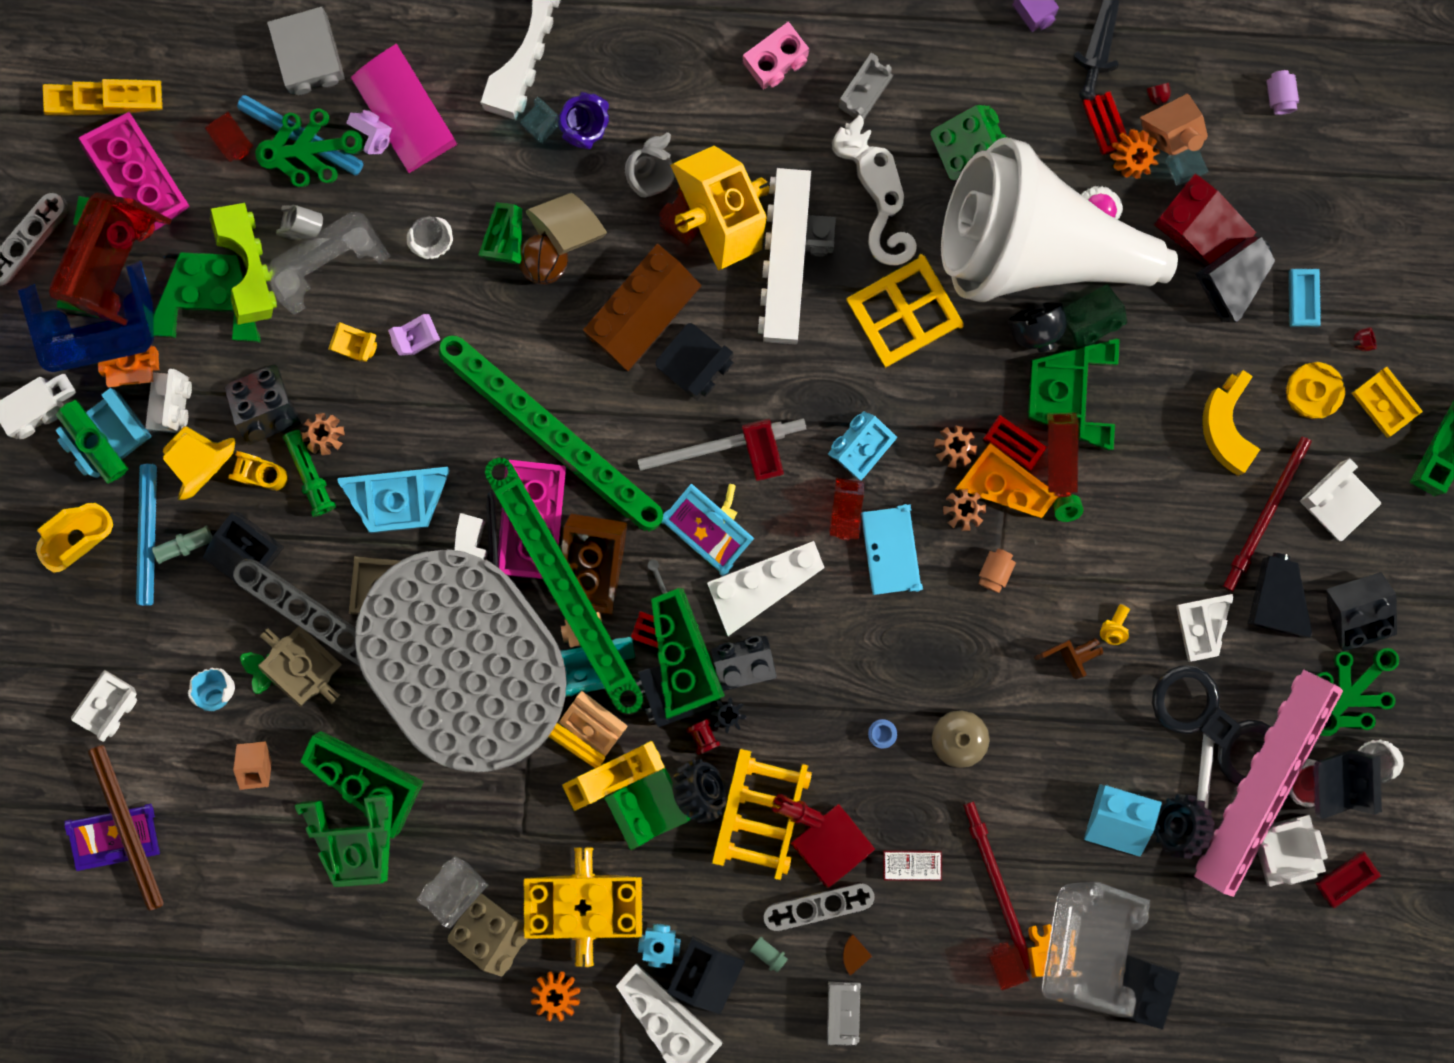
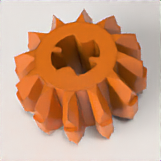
M1130 129L1129 136L1124 133L1120 134L1122 142L1120 144L1117 142L1112 143V146L1117 149V152L1110 154L1111 159L1117 160L1113 167L1118 171L1121 170L1122 175L1125 177H1129L1132 174L1137 179L1141 177L1142 172L1151 174L1149 165H1158V161L1153 159V157L1161 153L1158 148L1154 147L1157 140L1149 137V133L1144 130L1138 133L1137 130Z
M553 971L547 973L548 981L540 976L537 982L541 987H533L531 990L533 994L539 995V997L531 1000V1004L542 1005L536 1012L538 1015H541L545 1010L548 1011L547 1021L552 1020L554 1013H556L559 1021H563V1010L572 1016L574 1010L570 1005L578 1006L580 1004L578 998L572 997L580 993V988L570 989L575 979L571 977L567 982H564L565 972L563 971L559 973L557 980H555ZM552 989H555L557 994L562 993L563 997L560 998L559 1003H556L553 998L549 999L553 992Z

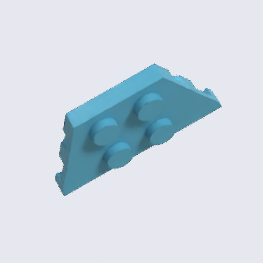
M440 467L338 478V483L343 488L352 506L358 512L370 533L426 528L430 524L447 480L449 468Z

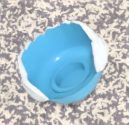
M204 669L203 672H197V675L191 678L188 691L189 699L194 705L204 711H215L224 707L233 696L235 684L231 676L223 669Z

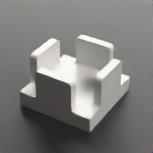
M1308 814L1273 823L1258 850L1267 886L1281 883L1290 885L1316 878L1318 873L1326 871L1323 860L1328 859L1322 836L1319 830L1313 828L1310 815Z

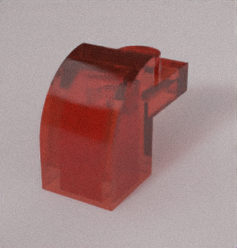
M836 478L829 526L830 536H836L842 540L859 539L864 482Z

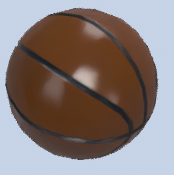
M547 234L533 235L522 244L521 262L518 265L523 275L529 281L542 285L550 284L564 274L568 264L567 252L559 255Z

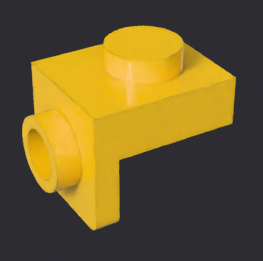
M337 323L328 350L359 362H367L368 358H372L377 347V342H375L376 335L363 332L343 323Z

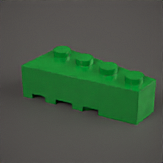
M678 588L652 598L655 632L659 649V664L661 665L663 680L662 688L666 704V719L724 697V692L684 589Z
M322 731L312 736L300 761L327 785L332 786L341 793L346 801L350 804L353 803L365 813L364 816L367 818L364 798L370 795L392 793L390 833L392 839L400 833L424 783L423 780Z

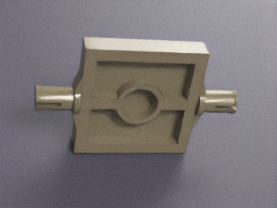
M298 626L289 636L281 640L269 628L260 635V638L268 643L272 649L269 656L258 666V669L299 707L311 696L319 692L331 704L339 698L340 694L329 686L328 682L342 664L302 627Z

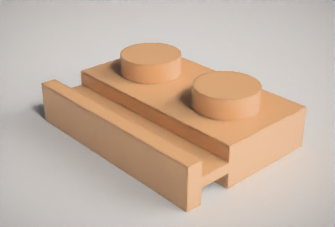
M583 691L579 693L559 721L561 725L604 756L609 753L628 727Z

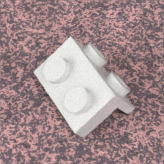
M104 670L71 716V720L96 734L97 738L104 742L107 736L112 737L120 726L119 719L123 713H129L137 701V698H135L136 691L131 685Z

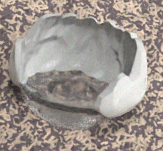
M423 216L417 219L407 234V245L410 250L424 259H433L444 255L450 249L453 241L451 226L443 218Z
M1372 740L1371 742L1364 743L1358 749L1361 752L1380 755L1381 784L1390 782L1400 774L1404 764L1403 757L1399 749L1393 746V744L1388 743V741Z

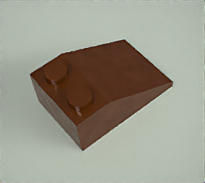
M571 513L564 525L562 553L596 612L612 614L624 553L627 523Z

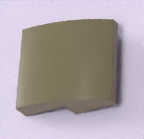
M573 193L526 211L538 234H547L559 255L599 240L607 234L595 214Z

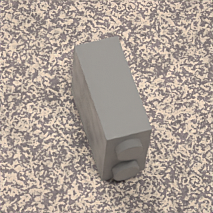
M322 7L267 22L283 81L290 94L303 95L309 93L311 88L321 85L322 87H331L338 84L339 80L345 79L329 20Z

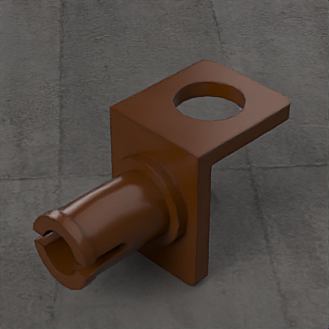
M1092 638L1076 648H1073L1070 640L1034 656L1035 661L1060 650L1073 678L1076 680L1087 675L1082 664L1097 656H1101L1103 648L1099 647L1090 651L1091 648L1100 644L1096 638Z

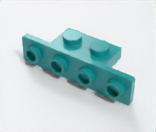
M632 637L612 640L623 660L635 657ZM582 647L560 650L566 672L565 697L579 694L581 691L586 693L605 688Z

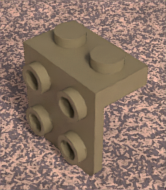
M476 893L448 935V942L479 968L501 977L511 967L516 954L528 940V938H524V920L509 915L481 893Z

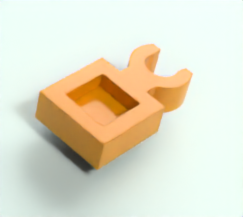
M1051 924L1043 926V937L1038 935L1037 926L1029 927V937L1035 942V947L1027 948L1032 978L1063 974L1059 944L1051 945L1050 943L1053 936Z

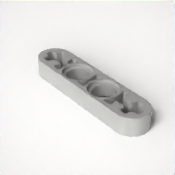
M55 193L45 194L0 246V268L4 274L0 277V286L6 285L13 279L68 213V204L61 196ZM50 202L57 205L59 208L57 212L50 209L48 206ZM42 213L48 219H50V221L47 223L46 220L39 217L38 215ZM35 221L42 224V231L36 236H31L28 232L29 225ZM15 243H21L24 248L22 255L13 258L10 255L11 246ZM3 256L9 261L13 262V265L10 266L5 261H3Z
M855 883L774 903L765 909L764 922L769 929L781 931L866 910L874 902V892L865 883ZM862 888L864 893L869 892V897L865 898L864 904H860L858 900L850 901L852 907L846 909V900L842 892L848 891V897L857 895V889ZM836 895L841 899V907L837 911L831 912L825 908V900L828 896ZM808 902L812 905L813 913L809 918L803 919L797 915L796 909L800 903ZM792 905V915L796 920L795 922L790 923V917L782 918L780 925H775L774 921L768 920V917L772 916V910L778 909V912L782 914L788 912L786 906Z

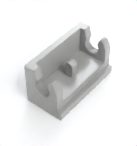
M870 53L839 101L838 108L855 119L858 115L863 120L865 119L893 77L890 65H881L878 62V57L873 53Z
M828 981V1045H857V1042H859L860 982Z

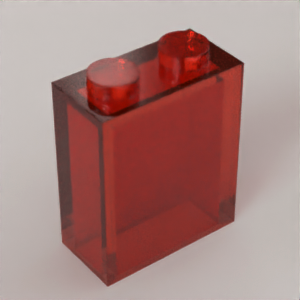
M1047 413L1048 493H1054L1056 497H1069L1071 493H1078L1077 413Z

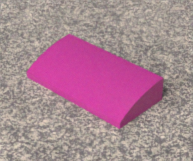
M397 44L372 59L351 77L371 112L379 116V121L392 128L389 141L408 173L457 145L454 137Z
M130 112L79 137L80 146L139 239L159 229L189 207V204Z
M509 460L559 546L566 466ZM507 467L505 469V477H507L508 474ZM502 507L497 554L498 568L507 576L543 579Z

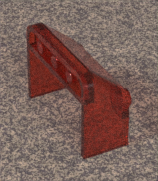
M99 192L93 194L86 203L49 289L50 296L101 319L126 326L128 320L117 315L121 306L119 295L112 291L134 241H143L149 238L155 230V222L170 225L172 219L134 199ZM117 221L127 222L128 226L133 227L135 231V238L132 239L133 243L127 249H115L108 243L106 236L107 228ZM119 233L118 237L122 238L123 233Z

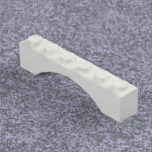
M560 0L532 1L531 22L522 45L513 58L501 69L489 76L481 100V105L485 111L516 120L518 112L523 113L527 102V97L524 94L527 86L531 87L534 82L536 70H533L536 59L540 60L543 55L544 44L542 40L545 33H550L553 24V17L550 16L553 7L557 8L559 6Z

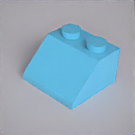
M1099 784L1084 840L1141 857L1154 831L1162 802Z

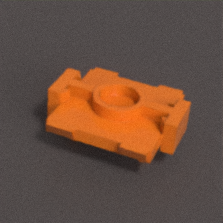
M149 335L137 336V339L106 340L105 354L98 353V372L102 377H106V386L108 388L153 382V371L159 370V353L155 346L152 347V340Z

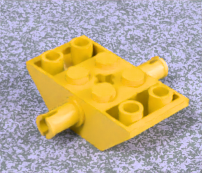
M715 145L670 165L690 208L689 211L676 216L675 224L677 225L683 221L686 222V224L677 227L683 233L688 232L694 227H699L718 271L762 250L766 214L758 198L769 193V185L762 189L759 188V186L767 183L764 178H758L751 182L744 165Z
M583 847L574 848L575 874H572V876L524 879V938H572L575 940V966L582 967L583 954H585V967L594 966V939L602 937H642V877L595 875L592 873L593 847L584 848V859ZM582 899H585L586 904L592 907L586 913H582L581 909H577V905L581 903Z

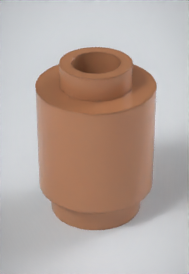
M997 548L996 552L990 551L979 574L981 579L978 584L991 591L1000 593L1001 588L1006 587L1016 564L1015 561L1011 560L1013 555Z

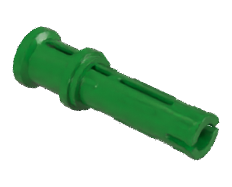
M300 430L291 431L285 434L283 439L303 482L301 491L303 495H307L313 509L311 511L312 517L326 514L336 508L335 502H331L326 491L327 483L323 478H319L311 456L303 442Z

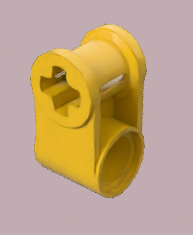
M236 451L235 455L238 458L233 474H229L228 479L274 491L285 487L288 482V475L284 468L272 462L262 460L259 457ZM275 469L277 471V478L273 483L269 484L266 479L267 474Z

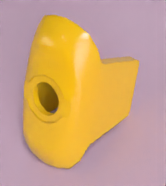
M184 426L163 448V459L183 482L178 500L193 497L217 473L233 454L235 438L215 443L191 428Z
M87 503L77 508L63 509L37 530L41 535L36 546L39 560L52 572L63 571L111 533L113 528L111 516L107 510L97 503ZM73 530H80L83 532L84 538L74 546L71 545L68 539L69 534Z

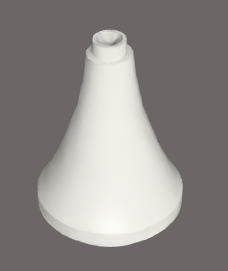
M1011 138L997 140L987 151L978 152L968 161L951 194L942 230L941 257L943 267L946 273L952 276L956 292L963 298L978 302H986L1001 295L1030 288L1078 282L1127 283L1142 286H1152L1156 282L1165 284L1172 279L1178 262L1176 251L1168 249L1164 241L1141 232L1104 213L1059 179L1038 158L1027 143Z

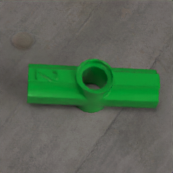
M74 400L62 406L55 415L73 437L77 447L85 453L106 483L109 484L122 477L128 470V467L110 445L107 436L98 429L80 403ZM92 435H96L98 438L97 445L88 449L87 439Z

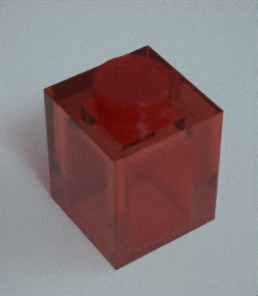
M226 112L205 127L223 155L230 162L234 159H242L249 153V149L253 147V144L229 112Z
M1003 942L991 947L992 952L987 953V957L997 985L1002 991L1029 981L1017 946Z

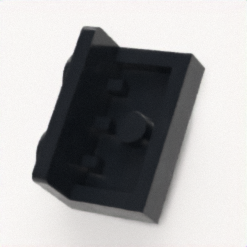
M751 636L744 641L722 643L718 647L711 649L717 677L723 691L777 678L767 636Z

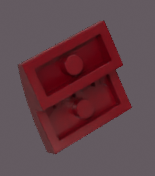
M840 804L834 806L824 815V822L821 823L820 828L809 827L791 842L792 846L826 888L831 887L875 850Z

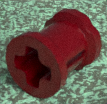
M709 718L686 728L687 733H691L698 748L696 750L697 755L721 745L720 741H716L709 726L711 721Z

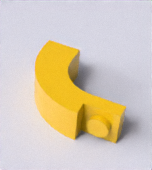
M1244 370L1236 374V376L1234 374L1229 376L1222 387L1226 390L1225 392L1220 388H1216L1210 393L1203 412V432L1210 451L1224 467L1237 476L1247 471L1260 451L1258 447L1238 433L1233 422L1235 403L1253 377Z
M651 741L562 784L574 811L665 767Z

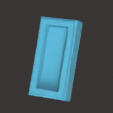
M1290 269L1288 271L1290 327H1319L1321 325L1319 269Z

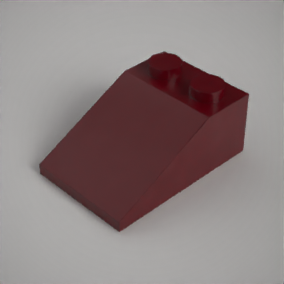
M1196 173L1153 224L1206 266L1247 237H1253L1256 234L1255 230L1220 192Z

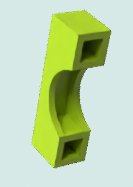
M245 203L212 208L210 222L216 245L236 252L244 261L247 269L245 278L237 286L233 287L231 291V302L237 324L272 318L273 308L277 307L276 298L273 291H268L266 284L267 281H270L269 272L266 264L261 265L259 255H262L263 252L260 239H254L252 229H255L256 226L253 213L247 212Z

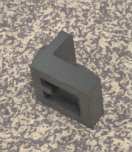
M808 215L805 251H811L813 256H827L828 253H833L836 217Z

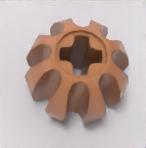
M325 413L315 414V422L308 418L304 426L309 427V430L302 433L303 442L310 441L307 449L315 454L321 449L322 456L331 454L330 448L332 446L338 450L343 444L338 441V437L345 436L344 427L336 428L340 420L334 415H330L326 420ZM325 430L329 432L328 437H318L319 432H324Z
M955 425V433H951L949 428L946 427L940 431L945 440L935 439L934 448H941L943 451L936 456L940 462L943 458H948L949 464L947 467L956 468V460H959L963 466H966L971 462L967 453L976 455L977 446L969 444V441L974 440L975 437L971 431L967 436L963 435V427ZM953 440H955L957 445H962L958 453H956L955 449L949 448Z
M959 489L960 498L951 493L946 500L952 504V507L943 506L944 515L951 514L953 516V519L947 522L950 526L954 528L956 523L960 522L962 525L961 531H970L969 522L974 523L976 527L983 522L978 513H986V505L979 506L977 504V500L982 497L976 491L973 497H969L968 489ZM964 503L968 504L967 509L971 511L965 517L961 515L962 510L958 509Z

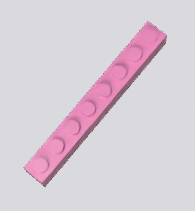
M1303 670L1301 675H1298L1293 681L1292 692L1288 700L1281 704L1278 710L1279 717L1274 726L1270 727L1264 737L1265 743L1261 751L1254 755L1250 764L1251 770L1247 777L1239 783L1237 787L1238 794L1233 804H1229L1223 814L1224 820L1220 828L1214 831V837L1210 840V847L1207 853L1197 862V871L1194 877L1224 894L1234 897L1343 692L1336 685L1306 670Z

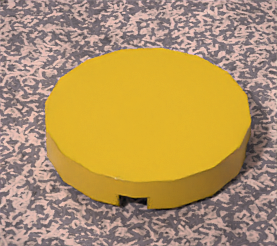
M1322 362L1308 363L1296 369L1289 377L1286 387L1287 400L1292 409L1300 416L1308 419H1323L1335 413L1342 405L1345 396V386L1343 387L1340 373L1331 365Z

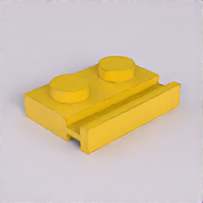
M1388 367L1383 368L1352 392V395L1387 438L1391 437L1423 412Z

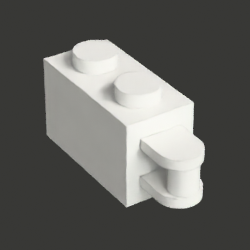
M61 374L50 381L38 377L0 400V424L8 436L16 439L27 438L35 432L34 428L43 423L49 424L57 420L58 417L55 414L64 406L62 402L74 395L76 391L66 374ZM59 386L62 392L57 394L54 388Z

